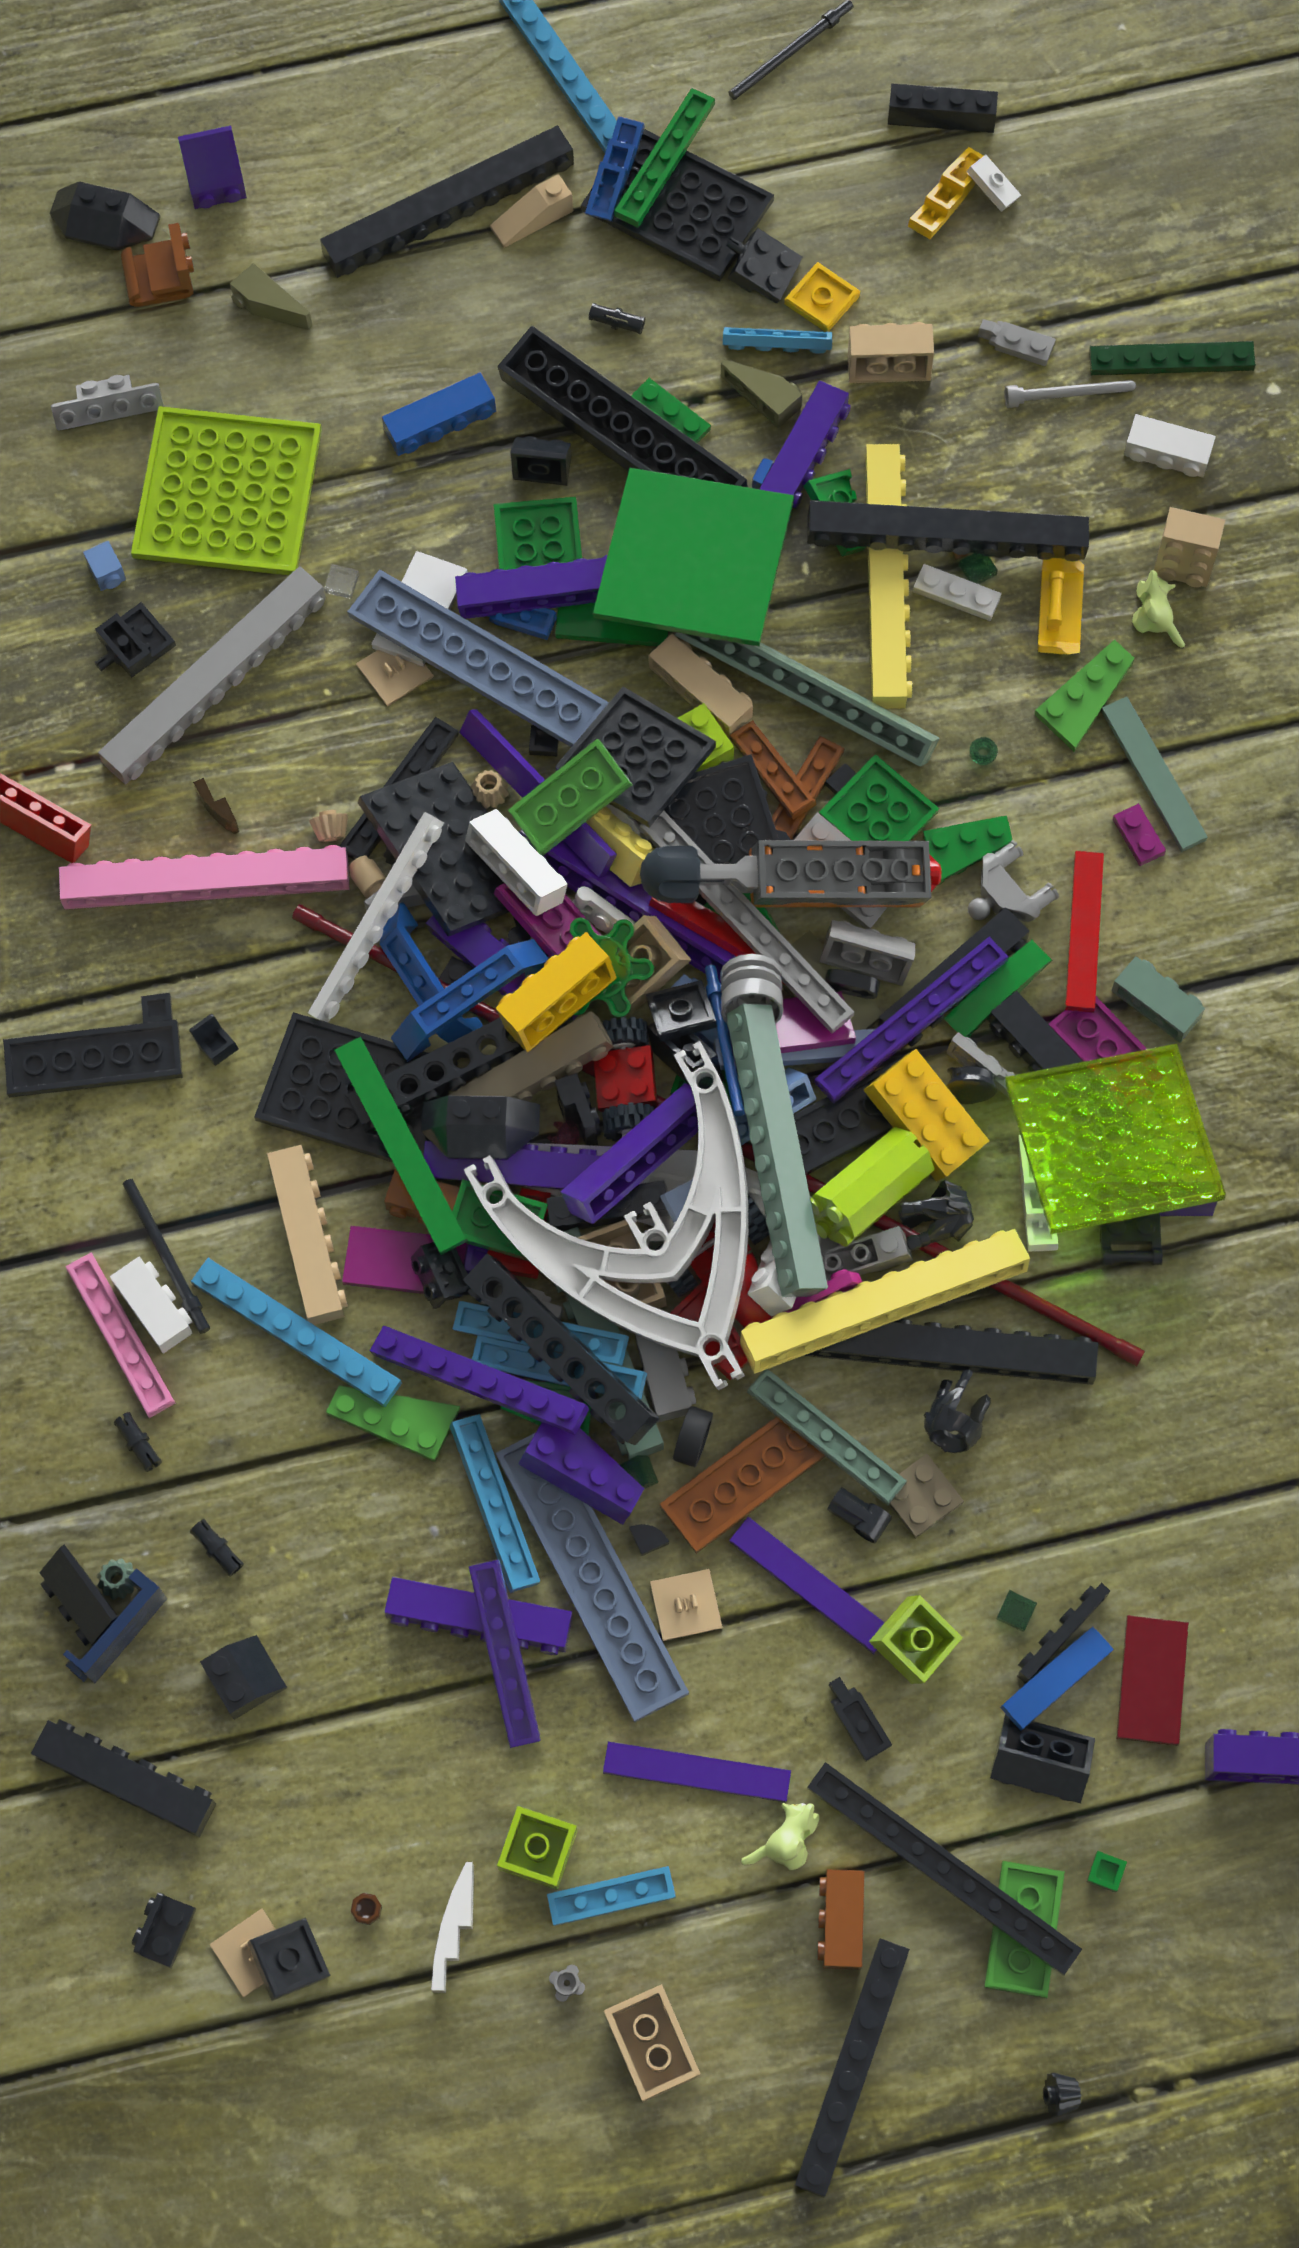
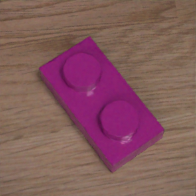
M1139 803L1113 816L1112 820L1139 866L1165 855L1166 849Z

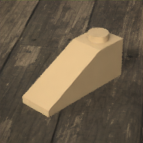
M557 174L532 188L490 225V228L503 248L572 213V193L560 175Z

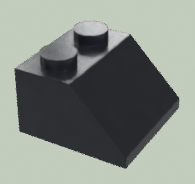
M531 436L524 438L516 437L510 452L513 480L568 485L572 458L571 443L558 439L552 441L538 440Z
M257 1635L226 1645L200 1661L234 1720L287 1688Z

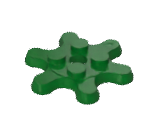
M576 918L570 925L571 935L574 938L581 937L587 932L609 956L617 978L574 1015L583 1014L593 1000L601 999L607 1003L610 1012L614 1016H626L631 1009L630 1001L625 994L626 984L633 979H649L654 973L653 963L649 959H637L629 955L627 943L634 934V926L630 921L626 919L618 920L610 933L601 936L593 931L587 919Z

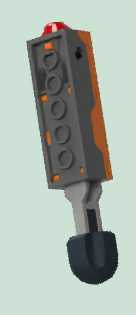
M758 840L749 850V856H744L736 864H700L697 849L693 846H663L647 854L640 870V878L644 890L658 901L666 903H693L699 895V885H731L740 893H751V903L755 907H921L932 898L931 892L940 884L942 876L941 865L929 854V841Z

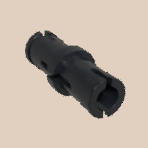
M593 303L589 312V320L611 325L612 329L618 330V328L638 334L643 332L646 318L623 312L622 308L617 307L615 310ZM606 315H609V316H612V317H615V318H619V319H623V320H626V321H628V322H624V321H621V320H618V319L610 318V317H607Z
M130 1412L123 1414L124 1421L119 1416L114 1421V1425L117 1426L127 1441L126 1447L128 1450L135 1453L146 1472L153 1470L152 1463L155 1468L158 1467L162 1460L148 1442L150 1438L147 1433H142Z
M202 1519L192 1527L190 1533L207 1550L206 1554L208 1557H213L229 1577L243 1567L244 1563L228 1547V1541L224 1537L220 1538L205 1519Z

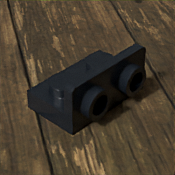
M432 1242L421 1245L411 1256L412 1269L418 1275L423 1286L424 1296L430 1301L433 1309L440 1308L445 1301L470 1295L467 1291L470 1287L463 1281L468 1274L456 1247L441 1255L435 1243Z
M158 1892L156 1897H151L144 1911L147 1919L143 1928L138 1927L132 1939V1945L135 1946L133 1952L172 1968L196 1908Z

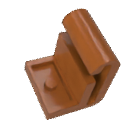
M179 223L168 225L171 240L143 245L144 254L133 256L131 247L121 252L130 305L134 307L185 299L193 294L190 273L194 272L192 257L186 255V249H190L187 232L181 233Z

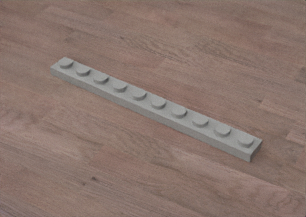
M665 811L660 814L650 828L643 824L640 825V831L656 848L663 846H693L697 849L700 864H714ZM699 885V894L756 954L769 957L780 965L782 982L831 1034L854 1016V1011L742 893L738 892L731 885Z

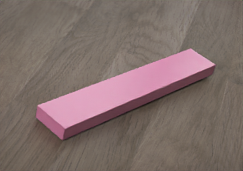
M92 1252L65 1266L148 1417L151 1418L176 1404Z

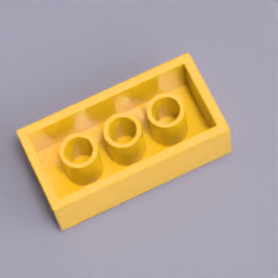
M585 932L581 937L573 938L568 943L566 949L558 956L554 955L549 958L544 964V968L538 973L531 974L525 978L521 987L514 993L505 995L500 1000L496 1010L505 1029L528 1053L617 977L609 956Z
M917 1049L905 1055L864 1089V1092L893 1128L898 1127L912 1132L917 1137L914 1143L919 1148L924 1145L928 1149L935 1168L931 1176L936 1182L950 1175L990 1141Z

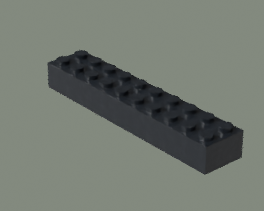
M531 326L497 366L502 381L627 471H629V468L748 487L747 479L534 326Z

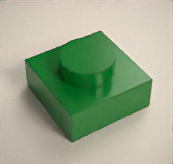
M1097 1851L1086 1882L1116 1893L1127 1861Z

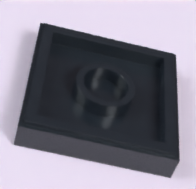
M702 980L646 994V1000L660 1042L717 1027Z
M306 1918L247 1942L271 2001L331 1976Z

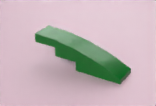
M1030 940L1012 955L1006 963L976 987L944 1019L957 1033L959 1032L964 1037L969 1038L986 1020H989L990 1012L1014 992L1018 991L1020 993L1052 959L1033 940Z

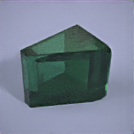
M637 1455L620 1464L644 1489L658 1483L648 1456Z

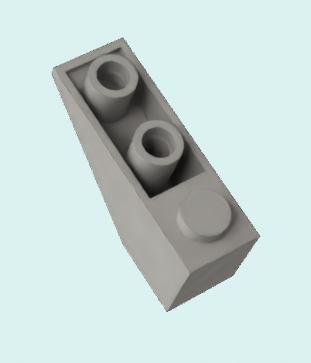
M900 1226L855 1240L846 1247L841 1245L821 1252L827 1282L831 1280L830 1276L843 1269L863 1275L913 1261L911 1251L907 1245L906 1235Z

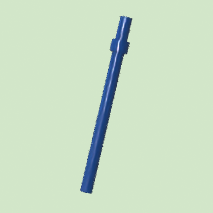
M708 965L705 967L708 984L706 986V993L709 1001H711L717 1023L716 1029L733 1114L739 1117L743 1116L745 1111L729 1029L721 1014V983L718 979L716 966Z

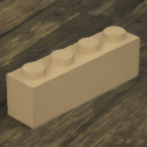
M671 634L648 655L649 668L694 708L705 703L728 739H730V734L740 729L753 717V703L749 696L744 692L739 693L734 689L731 681L725 675L717 674L712 669L710 662L703 656L698 657L685 640L678 639L674 634Z

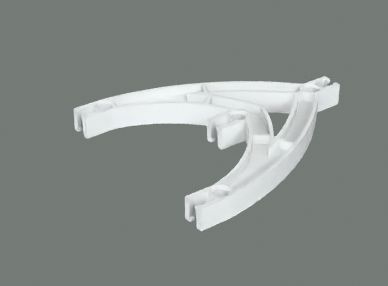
M699 1041L693 1044L695 1049L693 1053L695 1056L701 1054L705 1064L703 1067L691 1072L685 1064V1051L682 1050L674 1055L692 1088L697 1109L698 1154L692 1185L684 1207L669 1233L651 1202L643 1205L645 1208L643 1211L646 1216L651 1214L655 1227L648 1229L645 1233H641L635 1223L637 1221L635 1211L624 1216L641 1249L615 1248L588 1242L548 1224L516 1199L495 1160L490 1155L484 1158L483 1161L486 1170H491L494 1181L482 1187L476 1178L478 1174L474 1164L465 1168L464 1171L480 1202L501 1231L555 1285L588 1309L627 1331L657 1344L700 1357L715 1387L720 1390L728 1386L726 1380L722 1381V1379L718 1378L714 1369L716 1363L727 1358L735 1370L730 1373L732 1379L736 1378L739 1380L745 1376L728 1345V1339L738 1308L745 1273L748 1245V1191L744 1157L734 1114L723 1083ZM708 1076L714 1079L710 1088L701 1089L698 1087L701 1078ZM501 1190L503 1192L502 1200L499 1203L491 1204L489 1201L491 1193ZM716 1219L712 1268L698 1322L647 1305L603 1281L604 1279L625 1283L677 1281L700 1251ZM653 1237H662L664 1239L662 1248L656 1251L649 1248L650 1240ZM711 1341L720 1343V1351L714 1356H708L705 1353V1347Z

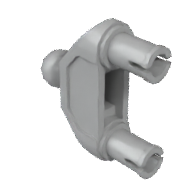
M1014 840L995 854L988 853L983 856L981 870L982 898L973 899L968 906V913L974 920L981 921L986 919L990 914V908L998 914L1006 907L1019 921H1033L1039 917L1041 909L1059 898L1056 889L1051 891L1053 885L1047 883L1032 896H1026L1004 870L1007 865L1023 856L1021 847L1015 848L1017 842Z

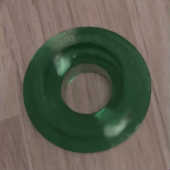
M987 737L974 740L969 749L971 759L980 765L992 763L998 753L995 742ZM981 749H985L988 752V754L981 755L978 751Z

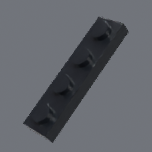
M1102 1582L1096 1589L1090 1586L1079 1599L1083 1603L1076 1611L1070 1608L1060 1618L1059 1622L1063 1625L1055 1633L1050 1629L1038 1642L1042 1647L1035 1655L1029 1652L1018 1664L1021 1670L1017 1677L1025 1684L1035 1676L1106 1599L1110 1590Z

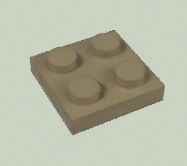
M925 1454L899 1473L900 1476L907 1480V1483L889 1505L916 1539L961 1506L964 1500L930 1456Z

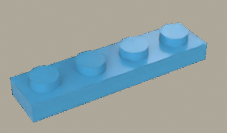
M724 327L723 345H728V348L734 350H741L745 346H752L760 351H769L774 347L783 348V351L786 352L810 349L812 353H825L826 350H832V332Z
M669 1866L547 1894L553 1926L676 1898Z

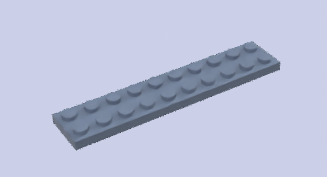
M380 569L347 611L350 618L570 747L575 744L609 703Z
M534 1433L495 1453L635 1723L689 1695V1691L593 1508L518 1464L534 1437Z

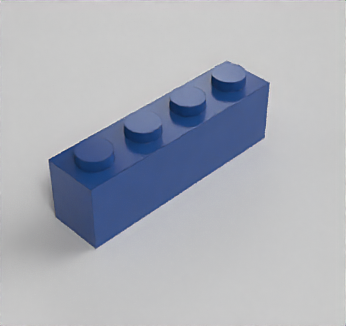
M481 372L382 416L383 429L398 456L404 453L409 454L428 442L440 440L450 432L463 430L472 422L489 418L496 412L495 397Z

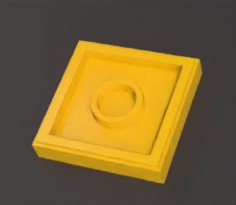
M817 262L784 299V304L824 332H829L859 298L860 290Z

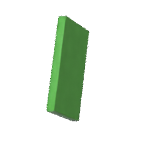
M596 739L508 809V811L538 853L543 856L633 784L602 742Z
M1002 1861L998 1888L1057 1930L1065 1871ZM993 1925L984 1988L1047 1999L1052 1967Z

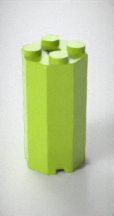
M898 1127L890 1130L810 1198L817 1234L824 1239L828 1237L844 1247L850 1245L924 1182L935 1170L928 1149L924 1145L919 1148L914 1143L917 1137L912 1132Z

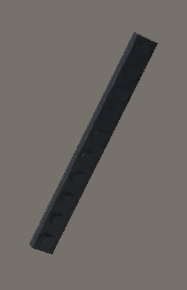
M824 1763L808 1785V1790L1062 1976H1065L1082 1951V1948L828 1763Z

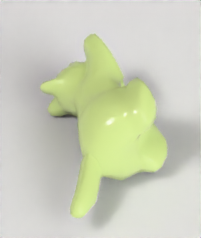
M1151 570L1146 582L1140 580L1137 585L1136 592L1142 602V606L1133 614L1132 623L1141 633L1147 631L1154 633L1167 632L1173 643L1183 648L1185 643L1173 624V611L1167 600L1168 592L1175 588L1176 585L1168 584L1167 581L1158 576L1156 571Z
M782 1803L781 1806L786 1815L783 1825L770 1836L766 1845L742 1858L741 1863L743 1865L754 1864L762 1858L768 1857L776 1863L785 1865L789 1870H795L803 1866L808 1855L804 1840L816 1830L820 1815L813 1813L814 1805L810 1803L808 1805L804 1803L791 1805Z

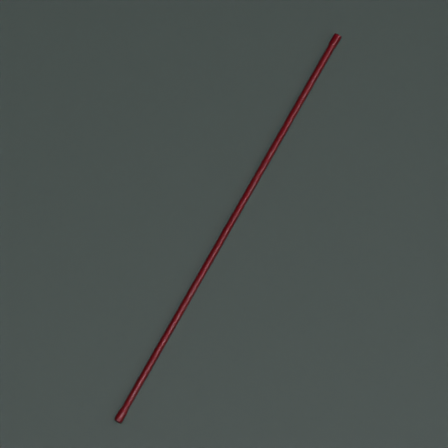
M299 904L293 912V920L312 930L319 931L347 946L353 936L352 932L325 919L321 914L302 904ZM373 945L368 953L369 958L397 973L383 949ZM438 979L444 989L450 985ZM480 1002L469 1010L489 1022L500 1018L497 1010L484 1002ZM592 1060L583 1065L581 1071L595 1078L594 1061ZM657 1094V1104L650 1105V1107L653 1106L656 1109L666 1099ZM746 1142L741 1146L743 1157L755 1162L752 1144ZM806 1175L809 1192L815 1194L826 1185V1183L811 1175ZM886 1215L873 1224L883 1231L900 1226L906 1235V1239L911 1235L920 1234ZM937 1242L919 1248V1250L934 1258L944 1251L953 1252ZM1007 1279L989 1286L1073 1332L1090 1338L1092 1342H1097L1098 1345L1136 1367L1145 1353L1141 1348L1101 1330Z

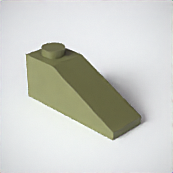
M254 263L230 283L231 298L239 308H245L253 315L309 330L312 327L310 312Z
M724 359L721 362V378L777 428L801 409L802 393L794 383H789L781 376Z

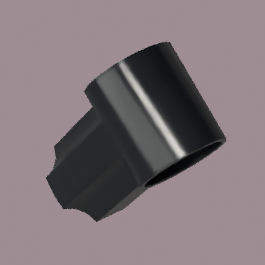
M842 1487L827 1508L829 1512L851 1525L859 1536L874 1544L892 1520V1516L881 1507L873 1503L867 1504Z

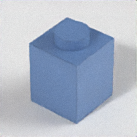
M109 541L83 552L86 563L101 591L107 588H115L122 581L126 580L123 568Z

